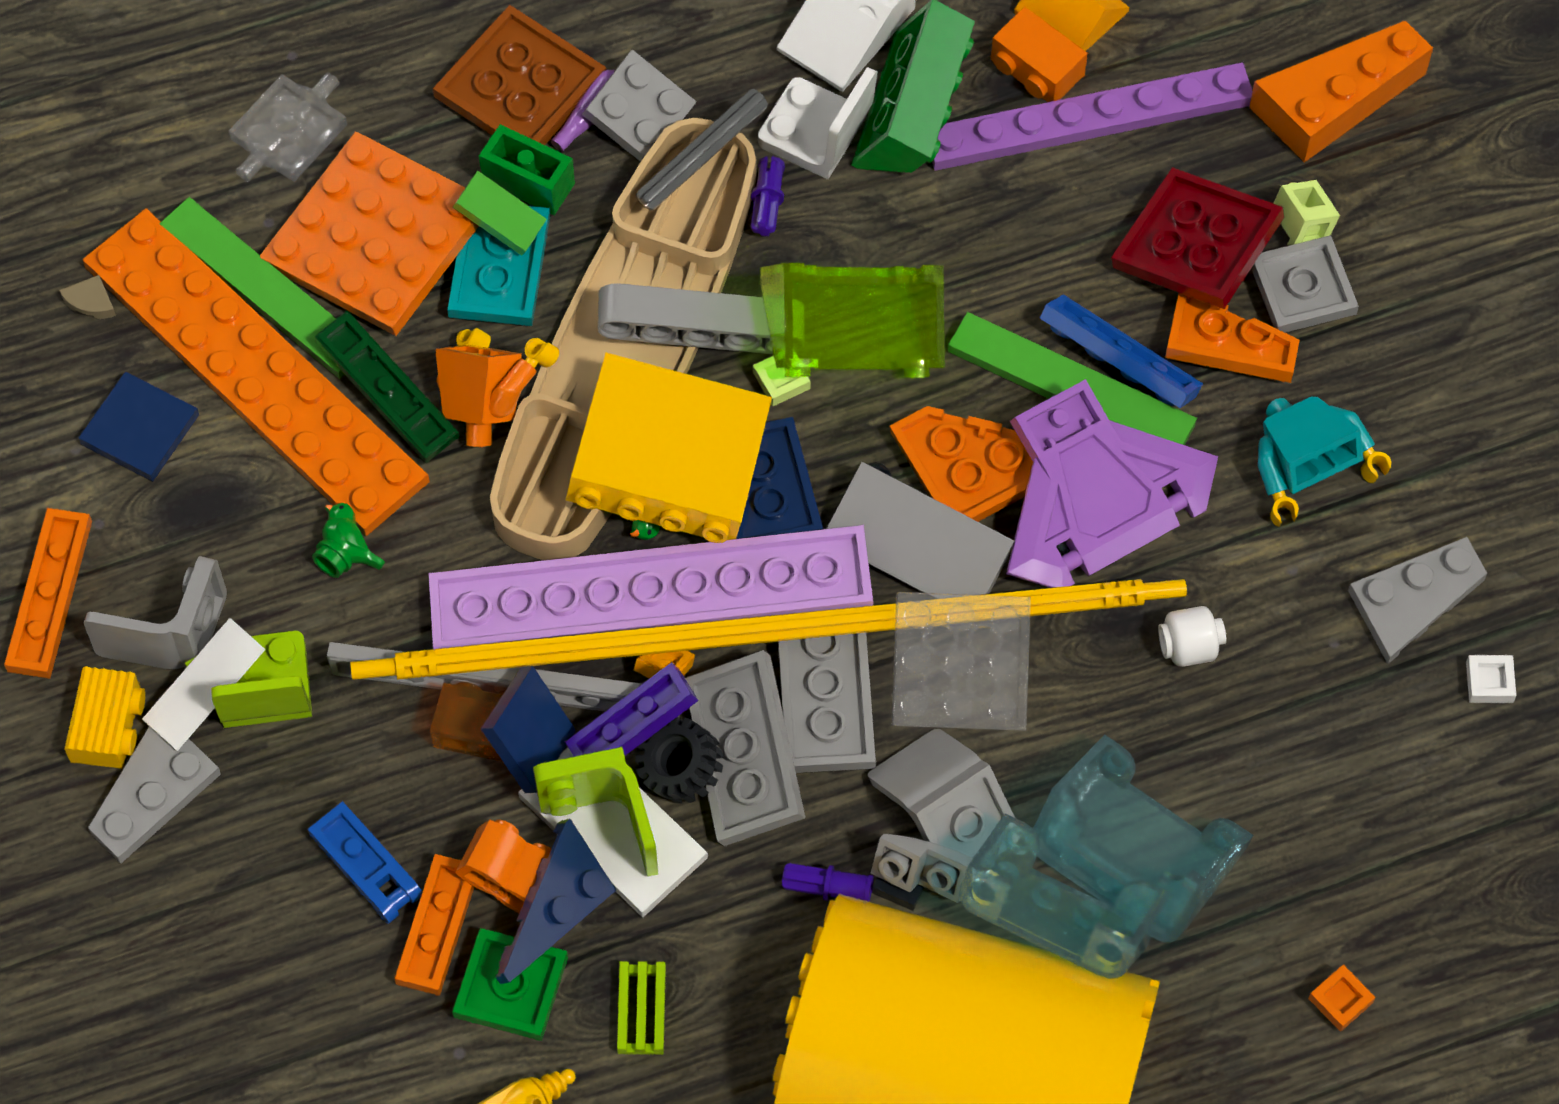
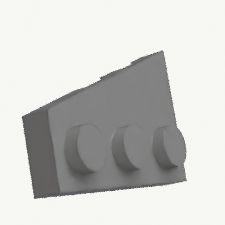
M1465 537L1350 584L1348 592L1387 664H1389L1399 655L1404 647L1426 632L1428 627L1442 614L1449 612L1485 580L1487 571L1468 537Z
M149 726L88 827L91 835L121 864L220 776L219 767L189 738L177 751Z

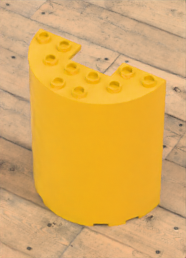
M839 894L835 901L830 900L824 919V927L818 926L811 949V953L814 954L806 953L799 973L801 984L798 994L801 995V998L793 996L787 1012L786 1023L788 1027L786 1038L789 1039L786 1054L779 1055L774 1070L773 1081L775 1085L773 1095L776 1096L774 1104H1129L1160 984L1159 980Z

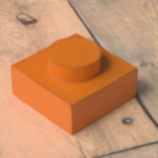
M1342 965L1312 991L1308 999L1341 1032L1372 1005L1376 997Z

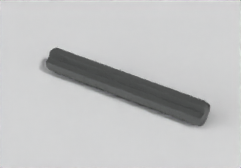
M755 89L747 91L637 191L636 196L640 203L650 211L655 210L767 108L768 103L764 96Z

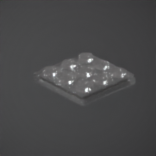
M896 592L892 726L1026 731L1031 597Z

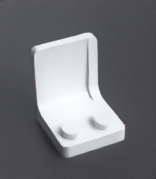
M867 67L847 99L803 78H793L758 132L760 148L829 179L867 118V112L872 106L877 71Z

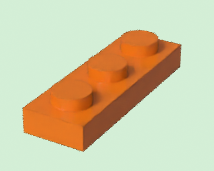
M438 854L434 855L395 976L396 985L440 996L474 890V886L455 873L461 860Z

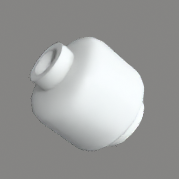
M1205 606L1171 611L1166 615L1165 624H1159L1158 627L1159 641L1164 658H1171L1174 664L1180 667L1212 662L1218 656L1219 645L1226 644V632L1222 619H1214L1211 611Z

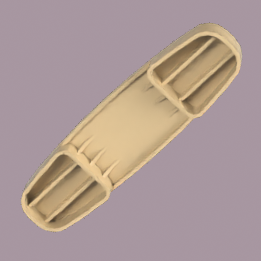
M701 118L678 120L663 130L640 162L615 203L612 211L613 224L591 261L552 341V345L559 350V357L552 366L547 368L541 366L530 395L524 398L518 406L499 460L490 494L495 530L506 545L518 552L541 560L576 557L587 550L611 516V512L599 509H586L577 503L565 500L605 352L687 374L699 347L616 340L600 335L598 332L599 290L608 284H631L713 293L722 292L748 218L752 202L751 192L756 185V157L753 145L744 134H737L655 210L650 211L638 200L636 196L637 191L714 122Z

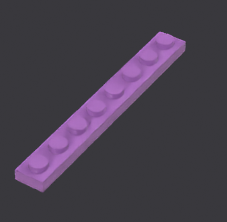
M1242 62L950 122L940 129L937 139L941 141V146L932 164L934 171L1247 107L1250 106L1253 91Z

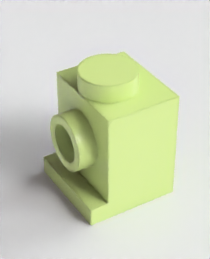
M1317 180L1281 185L1273 203L1283 207L1284 219L1280 224L1290 238L1288 246L1330 236L1340 217Z

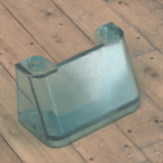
M1104 735L1052 788L1031 832V848L1042 861L1150 936L1161 942L1170 943L1176 941L1189 927L1245 852L1253 835L1235 822L1224 818L1212 820L1203 833L1130 784L1136 769L1133 757L1123 746L1107 735Z

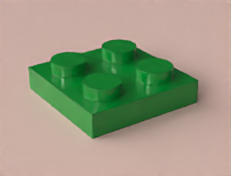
M480 928L453 1009L454 1018L542 1041L568 960V951L550 947L510 983L500 984L495 977L500 968L499 961L505 947L511 946L515 937Z

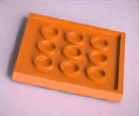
M355 132L267 245L260 258L269 262L289 280L397 336L479 226L453 208V205L465 189L464 186Z

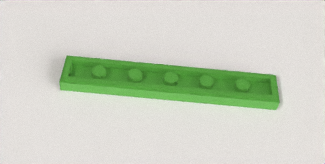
M188 197L159 223L187 246L242 299L338 379L344 375L339 367L315 342V335L335 321L336 318L269 262L260 258L257 252L198 203Z
M969 312L965 315L948 345L949 353L1048 399L1086 379L1110 421L1182 445L1186 444L1196 425L1197 418Z

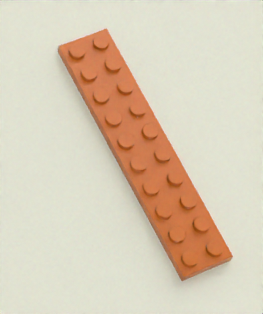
M147 208L82 259L85 268L94 277L99 275L103 285L332 505L346 503L352 507L355 513L356 525L365 536L369 535L430 482L429 475L199 257L159 224L160 221Z

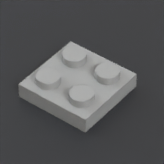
M631 50L582 115L641 162L663 130L678 120H683L696 101L634 50Z
M1331 235L1262 252L1251 268L1273 327L1280 331L1289 332L1357 314L1359 305Z

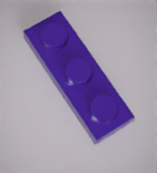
M671 662L565 741L574 757L623 747L625 756L699 700L680 669Z

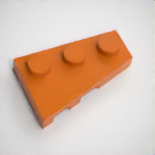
M1178 294L1165 358L1291 383L1299 339L1256 318L1246 320L1228 311L1229 305L1225 309H1221L1184 294Z

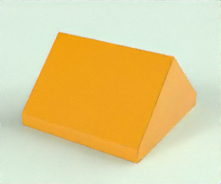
M1020 0L1014 14L1016 15L1024 7L1028 8L1077 46L1087 51L1129 12V6L1121 0Z

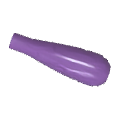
M615 69L605 70L595 79L575 106L562 129L551 140V144L558 151L563 152L574 139L594 125L582 113L614 73Z

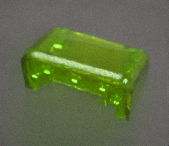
M781 263L759 268L760 289L776 369H785V377H811V369L904 370V378L930 377V369L945 368L944 265H921V268L916 269L913 267L904 268V266L889 268L816 267V265L804 266V263Z

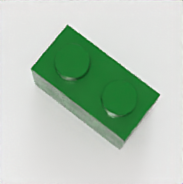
M501 124L479 155L480 168L483 175L516 198L535 207L549 208L552 215L556 214L575 185L573 158Z

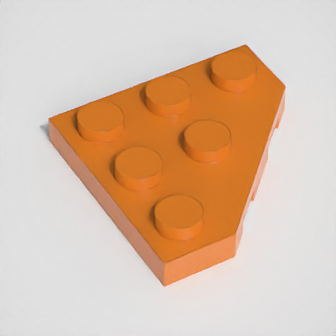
M926 406L890 425L892 436L929 497L977 522L1025 497L1033 461L1015 430L1004 428L1001 423L968 416V419L945 414L943 409Z

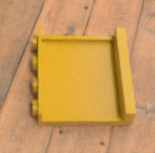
M605 352L565 500L577 503L586 509H599L618 514L627 520H640L659 525L668 531H682L704 537L713 543H723L726 540L736 539L742 522L772 397Z

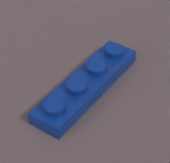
M1064 294L1046 304L1040 316L1041 320L1050 325L1054 333L1063 338L1073 339L1085 347V351L1091 357L1100 361H1107L1118 368L1124 378L1133 383L1143 384L1155 392L1156 397L1161 402L1170 406L1182 408L1197 397L1203 385L1194 377Z

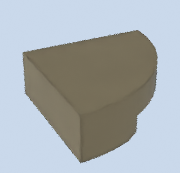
M99 275L59 290L63 301L73 311L94 316L96 319L116 316Z

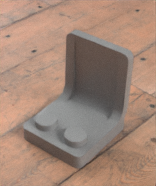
M199 556L194 568L189 567L187 569L182 584V591L185 594L177 615L167 623L156 624L103 613L88 612L83 624L95 653L105 658L163 669L187 668L185 662L197 656L212 639L226 600L227 590L218 561Z
M941 729L931 730L868 773V777L875 788L909 813L924 841L950 848L976 859L972 872L1021 838V829L990 765L982 761L971 749Z

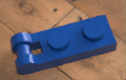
M343 801L308 828L310 837L368 900L387 924L399 916L398 910L408 902L414 904L421 898L422 890ZM391 879L398 888L386 897L379 888Z

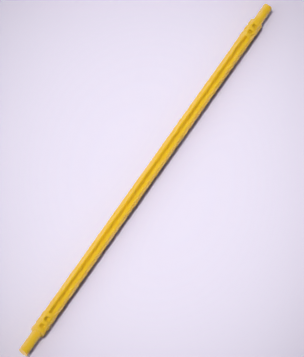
M1141 579L400 652L395 653V658L350 662L352 680L397 675V680L1140 606L1144 605L1146 600L1186 597L1187 586L1185 579L1143 583Z

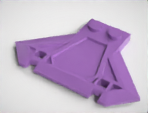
M1086 379L1023 412L1010 421L1033 464L1006 572L1008 575L1048 588L1072 586L1075 583L1070 571L1080 566L1085 574L1090 576L1180 526L1175 515L1176 512L1185 508L1190 516L1194 518L1207 509L1218 456L1110 421ZM1170 484L1175 494L1167 498L1162 488ZM1066 542L1070 552L1061 556L1056 546Z

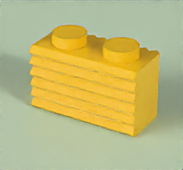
M88 666L82 668L65 744V751L70 762L124 768L126 755L132 756L136 747L137 733L135 729H132L135 714H142L145 705V689L140 688L135 673L113 669L107 670L105 668H90Z

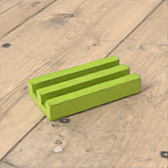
M620 962L618 1054L664 1055L665 962H656V965H647V962H638V965ZM629 976H638L636 1043H628ZM647 976H656L654 1044L645 1043Z

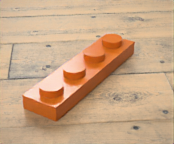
M47 508L4 664L7 672L51 678L92 525L90 514Z

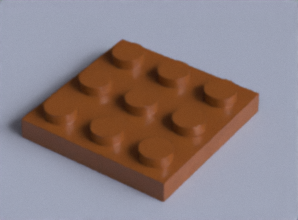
M509 5L433 87V94L436 99L490 135H493L501 124L545 145L567 121L579 100L595 79L606 70V67Z

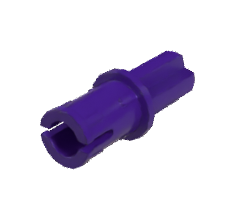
M767 156L759 160L757 185L751 192V199L754 202L751 229L762 237H767L770 233L775 232L778 208L784 202V193L781 190L785 163L780 158L771 156L770 168H767Z
M788 863L782 875V888L822 895L825 901H829L830 897L836 898L839 894L870 902L874 876L836 871L833 865H829L828 869Z

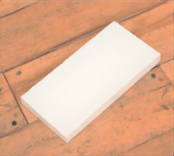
M569 748L562 752L558 760L574 756ZM521 789L518 792L519 798L553 831L556 824L561 820L571 818L615 887L616 892L642 918L708 858L707 852L642 789H640L656 844L659 873L658 875L648 877L630 816L624 805L616 801H607L578 807L575 812L568 815L553 816L551 813H541L537 793L525 794Z

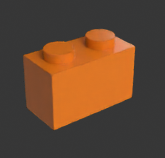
M1024 7L993 37L991 60L1000 72L1005 75H1012L1024 84L1032 96L1038 99L1042 98L1046 102L1060 100L1085 75L1088 53L1028 8Z

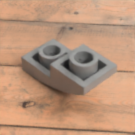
M883 834L879 839L871 874L908 892H911L919 884L959 903L966 895L976 859L928 841L900 835Z

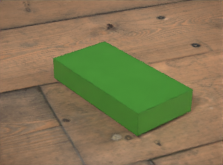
M479 171L473 175L453 205L455 210L521 256L527 251L547 220Z

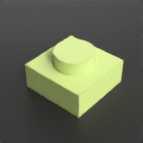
M791 348L753 365V374L766 396L772 397V406L811 389V381Z

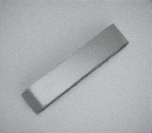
M608 284L601 287L598 293V332L606 338L775 355L791 348L794 354L803 349L804 345L803 306L796 301L631 284Z

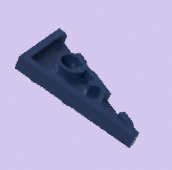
M571 818L561 820L555 826L553 832L558 835L548 858L541 860L537 870L536 883L530 887L517 918V921L521 924L511 946L505 947L499 961L500 968L495 977L500 984L510 983L616 891Z

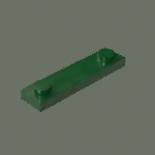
M348 311L315 335V342L425 463H428L459 438V432Z

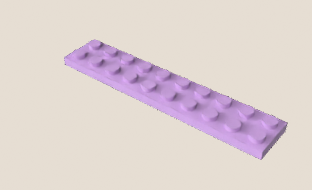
M864 525L726 540L723 543L706 542L429 573L433 649L873 606Z

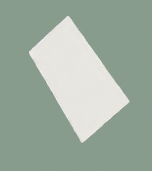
M229 618L142 719L178 751L214 710L211 688L218 685L237 683L266 649Z

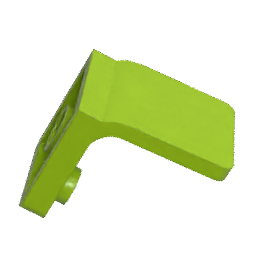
M299 631L251 636L266 650L244 674L247 681L218 685L211 688L212 701L224 728L312 717L307 652L303 634Z
M623 747L534 766L533 770L541 813L564 816L575 812L578 807L607 801L621 803L628 810L647 877L659 874L655 840L636 776L632 768L626 764Z

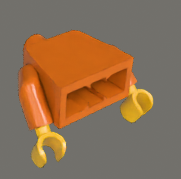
M478 328L472 331L466 329L460 331L457 335L456 341L458 346L436 348L438 369L436 382L440 389L442 413L447 419L466 422L467 446H491L492 424L509 422L514 419L519 396L537 373L535 367L539 364L547 368L555 364L559 357V350L549 342L546 343L540 338H532L525 345L527 357L523 360L521 353L488 348L491 337Z

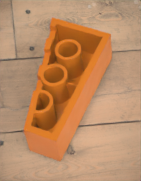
M1403 21L1255 81L1249 108L1305 163L1426 75L1433 47L1409 23Z

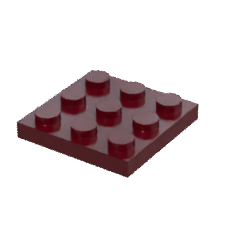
M1172 167L1111 257L1112 266L1114 269L1225 309L1284 219L1283 207Z

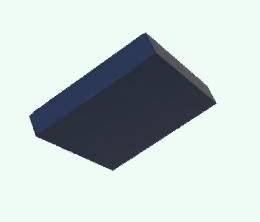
M125 371L80 435L79 441L82 446L153 482L198 418L199 412L196 407Z
M525 666L519 669L481 728L525 794L537 793L534 766L558 760L567 746L565 741L571 738L576 731L534 666Z

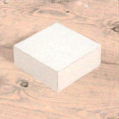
M1469 655L1466 661L1469 703H1514L1516 686L1513 655Z

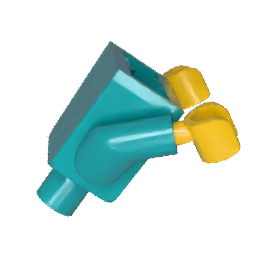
M1309 397L1294 405H1291L1285 398H1277L1266 409L1267 418L1263 422L1264 436L1258 443V469L1267 495L1272 494L1275 503L1270 517L1273 524L1280 527L1282 522L1277 509L1283 507L1289 509L1294 522L1299 511L1296 501L1286 497L1284 490L1289 489L1292 494H1295L1363 461V458L1365 462L1361 467V475L1369 483H1375L1378 479V473L1372 464L1377 465L1384 475L1391 468L1390 457L1386 453L1374 451L1372 446L1375 445V442L1359 416L1353 411L1329 406L1318 397Z

